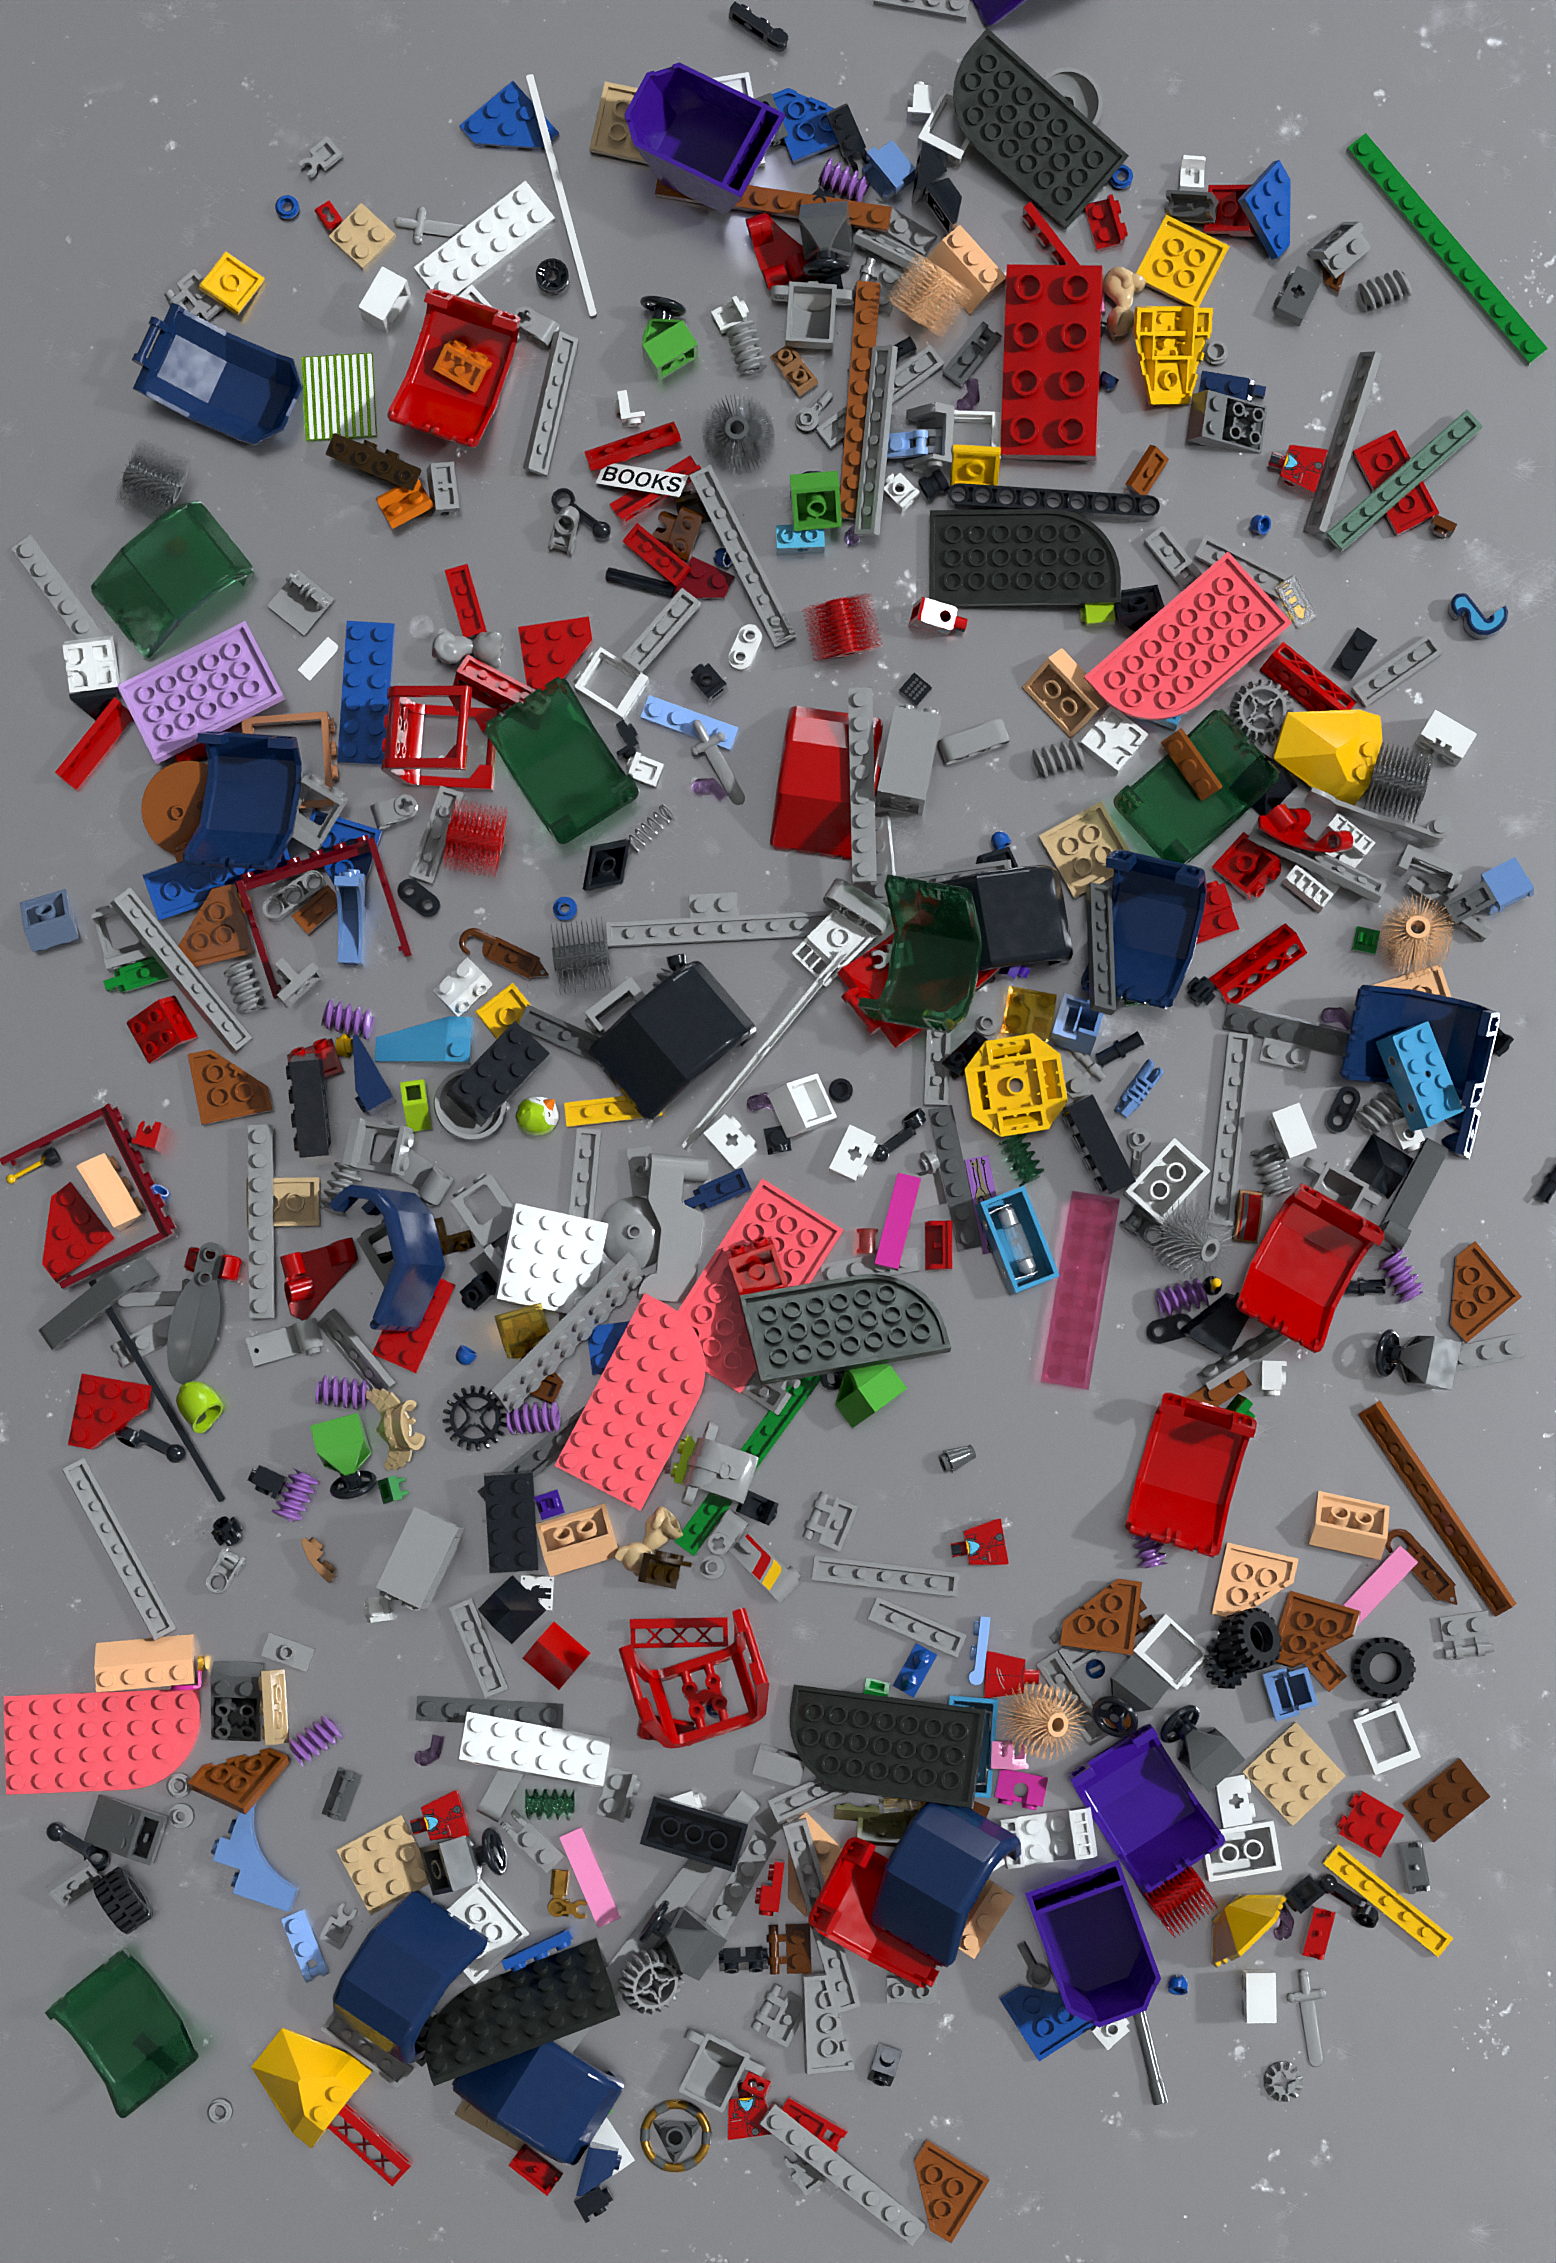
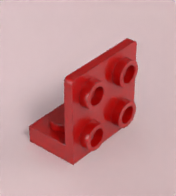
M175 995L158 999L127 1021V1026L148 1063H153L177 1045L191 1042L198 1037Z

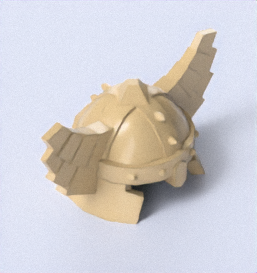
M373 1388L372 1391L366 1390V1398L375 1405L381 1415L376 1432L380 1434L389 1447L384 1467L387 1471L390 1469L396 1471L399 1467L403 1468L406 1462L410 1461L412 1451L420 1449L425 1441L423 1434L415 1432L414 1436H411V1425L416 1422V1419L414 1417L409 1418L406 1410L412 1411L416 1407V1402L407 1400L401 1403L393 1392L389 1393L385 1389Z

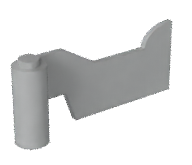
M1312 787L1305 799L1306 802L1387 832L1401 831L1420 838L1428 847L1439 846L1449 836L1453 828L1451 820L1442 814L1433 816L1424 827H1420L1406 821L1378 815L1337 800L1334 796Z
M649 1153L648 1158L645 1157L643 1160V1172H646L647 1177H649L647 1199L660 1226L656 1273H651L643 1279L638 1288L636 1298L642 1299L644 1293L660 1301L684 1302L696 1283L703 1213L681 1203L683 1181L705 1182L708 1175L707 1158Z

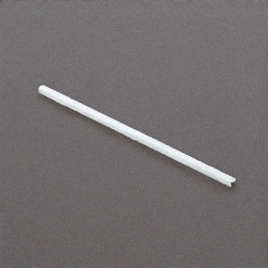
M533 74L526 76L586 305L589 316H595L597 313L536 83Z
M842 949L684 1141L681 1145L684 1149L688 1150L847 956V952Z

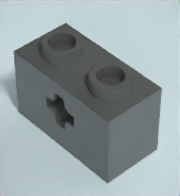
M1299 266L1296 267L1295 272L1289 271L1284 281L1287 288L1284 293H1278L1273 304L1277 306L1274 314L1300 326L1323 278ZM1296 291L1300 292L1297 299L1293 297Z

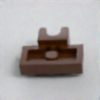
M681 507L678 515L661 511L658 520L663 522L666 528L657 527L652 535L665 542L669 541L667 548L679 558L688 561L704 515L685 507Z

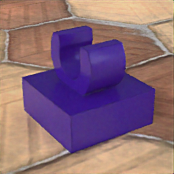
M1021 964L1002 967L998 974L1008 979H1015L1016 976L1027 978L1031 970Z
M558 1489L534 1497L541 1520L565 1513Z

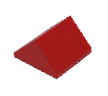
M554 1621L522 1659L560 1690L591 1653Z

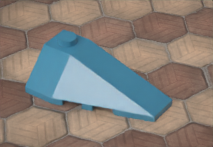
M448 1016L376 1037L375 1062L471 1065L473 1017Z

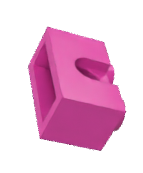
M999 1769L994 1797L999 1798L998 1803L1012 1806L1013 1801L1023 1803L1022 1808L1036 1810L1037 1806L1043 1807L1048 1777ZM1018 1783H1024L1027 1786V1793L1022 1797L1016 1796L1013 1791Z

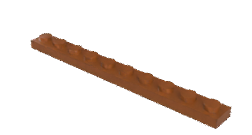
M657 178L655 197L700 203L663 185ZM748 185L742 198L732 209L758 213L766 212V214L799 219L800 204L824 203V200L817 198L814 202L813 198L817 195ZM825 197L826 203L848 201L851 227L882 232L889 231L892 207Z
M857 280L855 287L840 477L841 519L856 520L872 348L876 346L881 285L878 282Z
M1379 1400L1359 1413L1494 1616L1496 1617L1514 1607L1517 1603L1381 1401Z

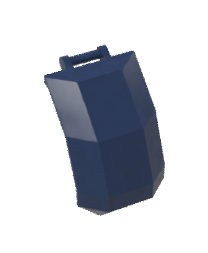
M171 303L164 321L151 316L148 323L150 325L138 353H134L132 358L133 362L142 366L133 387L135 391L186 418L252 445H257L284 430L303 389L293 358L277 354L228 333L175 303ZM158 330H159L160 332H159V334H158V336H157V338H156V340H155V342H154V345H153V347H152V349H151V351H150V353H149V356H148V358H146V356H147V354H148V352H149V350H150V348H151V345H152V343H153V341H154V339H155V337H156V334H157V332H158Z

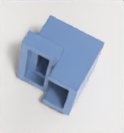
M893 140L879 150L874 146L867 151L866 159L869 163L862 168V175H867L866 180L868 183L871 181L870 185L885 203L914 181L916 168Z
M1516 857L1481 874V882H1486L1497 900L1496 903L1486 907L1489 915L1497 911L1500 913L1504 911L1505 907L1526 896L1531 897L1534 895L1533 884Z
M1064 993L1051 1038L1055 1039L1053 1044L1090 1055L1104 1013L1090 1010V1000Z
M1302 1666L1288 1671L1284 1667L1262 1674L1276 1722L1300 1715L1299 1710L1318 1705L1307 1667Z

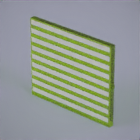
M337 353L335 355L301 357L306 442L331 440L334 433L349 439L376 438L377 419L373 353Z

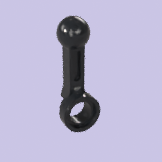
M560 488L553 493L551 502L556 511L559 512L563 508L558 505L559 498L567 496L570 498L568 506L578 510L580 515L579 521L592 530L593 536L596 539L605 540L610 536V525L605 521H597L577 506L576 498L571 490Z
M917 1108L906 1115L902 1120L903 1129L885 1143L877 1145L871 1157L874 1162H885L889 1157V1153L917 1134L915 1129L926 1121L922 1108Z
M124 1427L116 1435V1439L124 1445L137 1449L140 1444H144L166 1455V1458L171 1463H179L185 1457V1450L181 1445H171L142 1429L138 1433L129 1427Z
M53 1822L47 1827L46 1834L51 1841H60L82 1854L84 1860L87 1859L98 1872L108 1866L109 1857L106 1850L94 1847V1844L87 1843L68 1832L60 1822ZM96 1853L103 1856L98 1862H92L89 1859Z
M1325 1874L1319 1878L1318 1883L1326 1892L1325 1894L1335 1896L1355 1910L1353 1918L1358 1924L1366 1928H1374L1379 1920L1378 1911L1366 1904L1368 1900L1361 1898L1339 1884L1336 1878L1330 1874Z

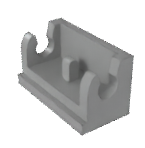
M454 462L430 463L426 472L429 496L434 505L431 508L432 516H439L442 512L453 514L456 509L460 508Z
M760 1743L752 1774L793 1787H799L805 1764L796 1753Z

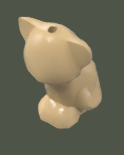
M1123 267L1110 269L1103 279L1105 294L1116 304V307L1111 310L1107 318V328L1113 341L1116 336L1125 335L1134 326V312L1129 309L1133 303V294L1143 291L1147 282L1144 277Z
M659 1506L654 1514L647 1519L643 1543L632 1542L627 1546L620 1547L615 1553V1558L622 1562L625 1569L633 1572L636 1576L640 1574L644 1553L652 1554V1551L662 1547L670 1538L677 1539L683 1536L678 1520L663 1506Z

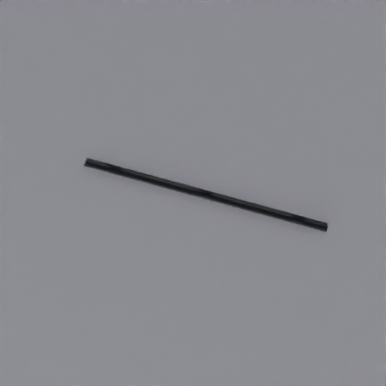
M91 1280L89 1282L90 1287L96 1284L97 1280ZM111 1306L105 1311L147 1383L152 1386L153 1393L218 1502L223 1501L226 1497Z

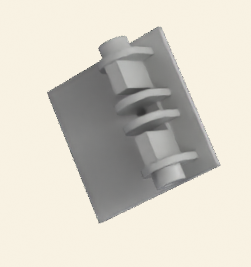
M297 569L294 574L290 573L288 575L286 584L267 607L304 636L334 601V598Z

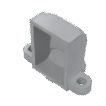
M808 281V283L789 282V286H772L770 290L771 299L788 301L785 346L833 349L836 305L854 304L855 292L847 289H837L835 284H820L816 281Z
M1307 1157L1303 1164L1307 1169L1317 1173L1310 1186L1311 1188L1353 1212H1356L1362 1199L1376 1206L1379 1205L1382 1199L1381 1196L1368 1189L1369 1184L1354 1177V1174L1341 1170L1329 1162L1321 1164Z
M710 1421L707 1423L703 1437L697 1438L693 1453L689 1456L688 1467L682 1482L686 1487L681 1503L691 1506L693 1504L697 1490L740 1505L744 1504L759 1458L714 1442L719 1424Z
M687 2028L683 2037L700 2046L678 2091L723 2113L744 2068L762 2076L765 2067L750 2060L751 2055L734 2047V2044L726 2040L722 2041L708 2033L702 2036Z

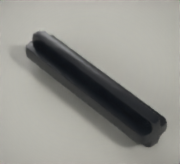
M611 567L606 571L605 579L610 582L672 597L675 591V585L670 582Z

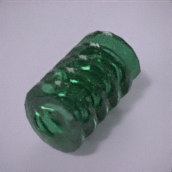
M1026 1133L1016 1134L997 1144L998 1146L1005 1145L1001 1151L1002 1154L1010 1153L1005 1161L1007 1163L1014 1162L1010 1168L1011 1171H1019L1014 1177L1015 1180L1023 1179L1019 1187L1036 1180L1045 1170L1044 1168H1036L1040 1162L1039 1159H1031L1036 1153L1035 1150L1027 1151L1031 1142H1022L1027 1136Z
M526 1788L525 1813L528 1820L532 1819L534 1813L538 1820H541L544 1813L547 1820H551L553 1813H555L557 1820H561L563 1813L567 1821L571 1820L575 1810V1790L572 1791L570 1797L566 1789H563L561 1796H558L556 1789H553L551 1796L548 1795L547 1789L543 1790L541 1796H539L537 1789H534L532 1795L529 1796Z

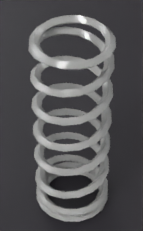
M665 804L659 806L661 814L653 812L656 821L647 817L650 827L645 823H641V828L644 832L635 829L637 837L629 835L630 847L634 851L639 852V849L632 838L645 846L638 832L651 840L644 826L654 834H657L649 820L664 829L655 814L667 823H670L666 815L670 819L675 818L673 812Z

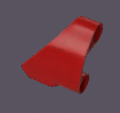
M766 212L745 219L753 249L769 291L775 285H787L789 282L808 283V281L817 280L816 277L806 275L802 271L803 265L810 262L804 259L803 246L779 227Z
M1280 804L1267 815L1258 817V824L1261 830L1279 841L1294 847L1316 852L1332 853L1348 851L1353 846V836L1347 830L1330 831L1318 842L1306 834L1304 830L1311 822V814L1306 808L1288 809L1286 804Z
M352 1237L332 1242L318 1249L302 1253L295 1252L280 1257L286 1280L284 1291L290 1315L302 1321L307 1320L329 1291L357 1262L358 1256Z

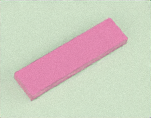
M1399 1545L1342 1606L1361 1612L1359 1625L1409 1573L1418 1561Z
M580 1827L560 1836V1841L597 1927L599 1928L621 1918L583 1828Z

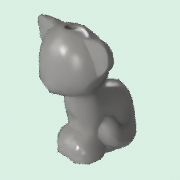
M440 628L432 643V657L439 658L447 664H455L467 654L473 653L477 660L497 668L501 665L502 635L497 632H480L472 641L464 636L453 635L445 628Z

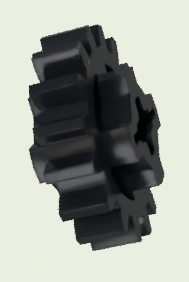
M1213 1639V1646H1207L1209 1655H1204V1658L1208 1661L1203 1667L1209 1670L1206 1677L1212 1678L1211 1684L1217 1685L1218 1688L1235 1689V1685L1241 1686V1679H1247V1675L1241 1672L1238 1673L1234 1671V1667L1230 1668L1227 1665V1660L1223 1659V1653L1219 1650L1218 1645H1220L1218 1639Z

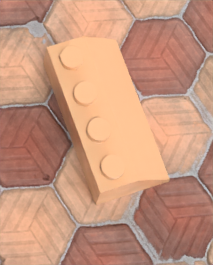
M194 1634L161 1637L155 1641L153 1638L96 1643L94 1665L96 1692L197 1683Z

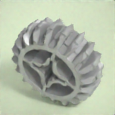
M1262 679L1258 680L1257 686L1253 681H1249V689L1242 685L1240 690L1243 694L1235 692L1234 697L1238 701L1232 700L1230 706L1237 708L1229 712V715L1237 716L1231 720V724L1239 723L1240 725L1236 728V732L1239 733L1244 730V739L1249 734L1252 735V743H1255L1257 737H1260L1261 744H1265L1266 736H1268L1271 742H1274V733L1279 737L1286 712H1294L1293 707H1287L1293 700L1292 698L1284 699L1288 691L1284 690L1280 693V684L1272 688V680H1268L1266 686H1263ZM1254 694H1266L1273 698L1268 701H1262L1255 697ZM1246 699L1250 702L1249 706L1252 709V714L1247 719L1243 715V703ZM1276 704H1279L1281 710V717L1278 723L1274 721V716L1271 712ZM1256 707H1259L1260 709L1268 707L1265 713L1266 716L1262 713L1255 717L1258 711V708ZM1262 722L1266 727L1269 726L1270 728L1258 729L1251 726V724Z
M649 1948L648 1952L641 1950L638 1957L632 1954L633 1961L631 1963L625 1962L627 1968L620 1970L623 1977L618 1979L621 1985L618 1989L623 2001L632 2010H637L642 2014L646 2011L652 2015L654 2009L661 2013L663 2005L669 2007L668 2002L676 2000L674 1994L681 1992L678 1985L684 1982L680 1977L683 1973L667 1960V1955L663 1950L656 1951ZM656 1966H662V1967H664V1968H662V1969H659V1968L653 1969V1967H656ZM640 1993H643V1994L648 1993L649 1995L640 1996V1995H637V1994H640Z

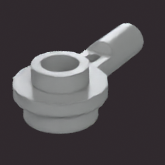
M826 390L811 408L799 410L795 417L797 427L807 432L814 430L819 422V412L831 400L833 394Z
M1142 1127L1132 1129L1127 1137V1142L1133 1150L1130 1170L1135 1176L1140 1174L1142 1151L1147 1149L1151 1143L1149 1131Z
M1025 1941L1017 1945L1029 1968L1027 1972L1028 1983L1034 1988L1041 1989L1046 1987L1051 1980L1050 1970L1043 1964H1037Z

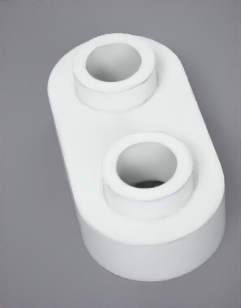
M747 624L740 629L729 653V664L737 671L747 670L751 666L762 642V632L756 625ZM752 632L755 637L749 640L746 638V634ZM738 654H743L745 656V659L743 661H738L736 659V656Z

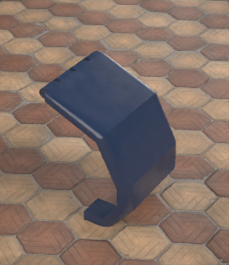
M220 731L198 733L197 743L205 744L208 757L207 783L200 824L183 852L184 863L260 870L275 869L294 834L302 775V760L297 737Z
M1115 850L1106 858L1105 867L1114 869L1112 915L1116 998L1122 999L1126 997L1128 1001L1140 1004L1149 1003V1006L1167 1009V1007L1173 1005L1193 959L1205 910L1207 895L1205 871L1202 868L1125 850ZM1088 964L1081 977L1082 990L1089 991Z
M1362 985L1358 988L1354 1004L1356 1009L1353 1010L1349 1026L1351 1031L1347 1035L1344 1048L1345 1056L1342 1057L1339 1070L1342 1078L1356 1081L1391 1083L1376 1042L1410 1026L1428 1021L1458 1098L1462 1100L1461 1105L1469 1108L1478 1106L1482 1099L1500 1022V1014L1498 1012L1465 1000L1413 989Z
M349 1185L329 1205L334 1211L346 1212L359 1198L368 1200L361 1208L367 1215L378 1216L380 1213L383 1214L394 1259V1265L372 1317L373 1320L370 1322V1327L374 1330L414 1332L420 1327L446 1268L434 1216L416 1193L371 1186Z
M930 1802L924 1803L908 1824L884 1866L871 1913L873 1924L887 1933L890 1931L892 1936L905 1944L911 1943L912 1948L927 1957L931 1955L932 1960L947 1968L956 1960L968 1914L992 1871L1005 1855L1015 1861L1021 1855V1842L1019 1838L970 1808Z
M419 1891L409 1892L370 1930L343 1972L332 1998L333 2013L336 2018L399 2061L407 2064L414 2063L423 2057L425 2049L416 2043L422 2027L448 1986L485 1950L488 1940L487 1936L475 1928L470 1929V1925L455 1915L451 1917V1913L437 1903H431V1899Z
M554 2041L457 2077L452 2082L453 2091L493 2123L540 2153L570 2166H574L579 2162L624 2088V2082L616 2074L609 2070L607 2073L600 2071Z

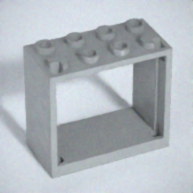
M909 704L894 706L875 807L922 816L942 715H939L937 710L924 708L923 711L914 710V706Z
M414 1507L377 1583L376 1588L381 1590L379 1595L389 1600H403L401 1605L413 1611L427 1609L465 1529L422 1508Z

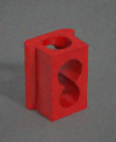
M330 200L314 210L325 228L330 232L343 221ZM324 211H330V216L335 218L334 221H327L328 218L327 215L323 214Z
M749 2071L740 2089L764 2100L770 2089L771 2081ZM755 2082L757 2087L762 2086L764 2089L759 2091L756 2087H750L748 2084Z

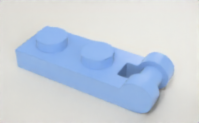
M914 430L911 432L889 433L887 459L928 455V447H926L928 431ZM913 440H916V447L913 448Z
M980 1616L979 1621L974 1622L973 1635L977 1636V1644L972 1645L970 1660H975L974 1670L968 1674L969 1682L974 1685L981 1684L984 1678L990 1617Z
M305 1909L282 1918V1924L305 1982H311L314 1977L322 1975V1977L328 1975L327 1964ZM315 1959L317 1966L309 1968L307 1962Z

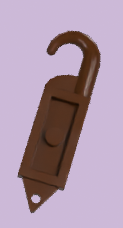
M478 928L467 929L460 936L459 946L467 955L470 954V951L466 948L465 942L469 937H476L484 941L482 953L487 960L528 980L535 977L549 976L540 962V957L499 937H495Z
M1398 1528L1390 1531L1385 1545L1388 1552H1393L1391 1547L1392 1539L1401 1537L1409 1545L1406 1551L1418 1561L1410 1571L1436 1601L1442 1600L1457 1605L1454 1588L1456 1584L1426 1549L1407 1530Z

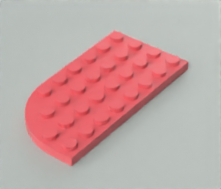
M1227 552L1086 674L1084 679L1107 704L1130 717L1143 720H1165L1178 717L1201 704L1285 631L1292 622L1234 557Z
M644 1293L554 1465L640 1511L688 1422L704 1386L705 1357L702 1345L695 1330L679 1312Z
M200 1688L193 1690L168 1689L4 1696L6 1795L131 1790L160 1782L183 1764L194 1747L199 1733L201 1718Z

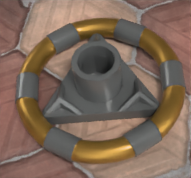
M669 2100L658 2104L648 2112L640 2128V2143L647 2159L659 2169L673 2173L684 2172L694 2168L705 2158L711 2145L712 2132L708 2119L698 2107L683 2100ZM670 2109H681L695 2117L698 2122L655 2120V2118ZM652 2123L672 2163L665 2161L653 2152L649 2142ZM699 2126H701L700 2149L693 2157L682 2163H677Z

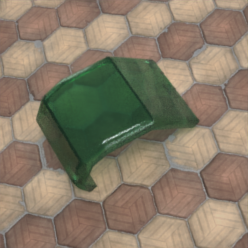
M199 500L179 504L164 513L125 544L92 583L91 593L100 605L105 606L104 610L116 624L119 623L120 630L130 642H134L133 646L145 659L154 656L179 625L219 591L235 581H239L243 587L249 584L254 576V569L249 560L204 504Z
M558 676L545 684L546 689L543 691L539 688L524 698L526 702L523 704L519 701L504 710V716L498 714L487 721L485 732L549 833L559 844H566L634 801L639 794V790L630 774L626 775L595 729L568 681L560 679Z
M1223 709L1210 712L1187 735L1223 787L1201 801L1172 758L1167 754L1132 786L1126 785L1114 798L1115 808L1161 859L1188 864L1243 816L1279 781L1278 775L1280 772L1269 760L1267 762L1263 760L1266 756L1253 742L1250 745L1248 744L1249 738L1237 725L1234 727L1231 725L1233 720Z
M887 875L884 887L895 931L888 978L883 992L877 1000L861 997L858 1006L866 1016L874 1020L950 1033L966 1019L974 999L983 946L972 892L965 887L954 885L949 887L947 884L927 883L924 880Z
M124 1947L45 2011L47 2017L50 2020L54 2018L80 2046L105 2083L115 2112L120 2118L128 2117L140 2105L144 2104L181 2072L196 2062L199 2057L182 2018L144 1966Z

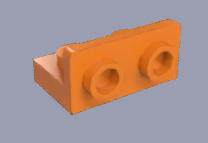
M454 340L446 343L433 370L475 393L486 371L491 368L492 363L487 360L488 358L484 354L479 352L473 353L466 349L467 346L460 341Z
M419 479L413 491L398 485L376 497V501L392 529L434 507Z

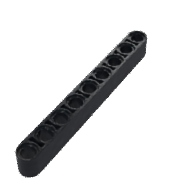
M957 483L949 488L947 495L949 506L956 510L1060 509L1076 513L1084 518L1148 522L1157 517L1160 509V502L1156 497L1138 494ZM954 492H961L965 498L962 501H955L952 498V494ZM979 493L986 494L988 501L984 503L978 502L975 496ZM1002 495H1009L1012 502L1003 504L999 498ZM1031 496L1035 499L1036 503L1028 506L1023 502V499ZM1049 498H1056L1060 504L1057 507H1051L1048 505L1047 500ZM1078 499L1082 501L1083 507L1076 509L1072 507L1071 501ZM1104 501L1107 508L1105 510H1098L1095 507V502ZM1126 502L1130 505L1131 510L1123 512L1119 509L1118 505ZM1151 504L1155 511L1153 513H1146L1142 506Z

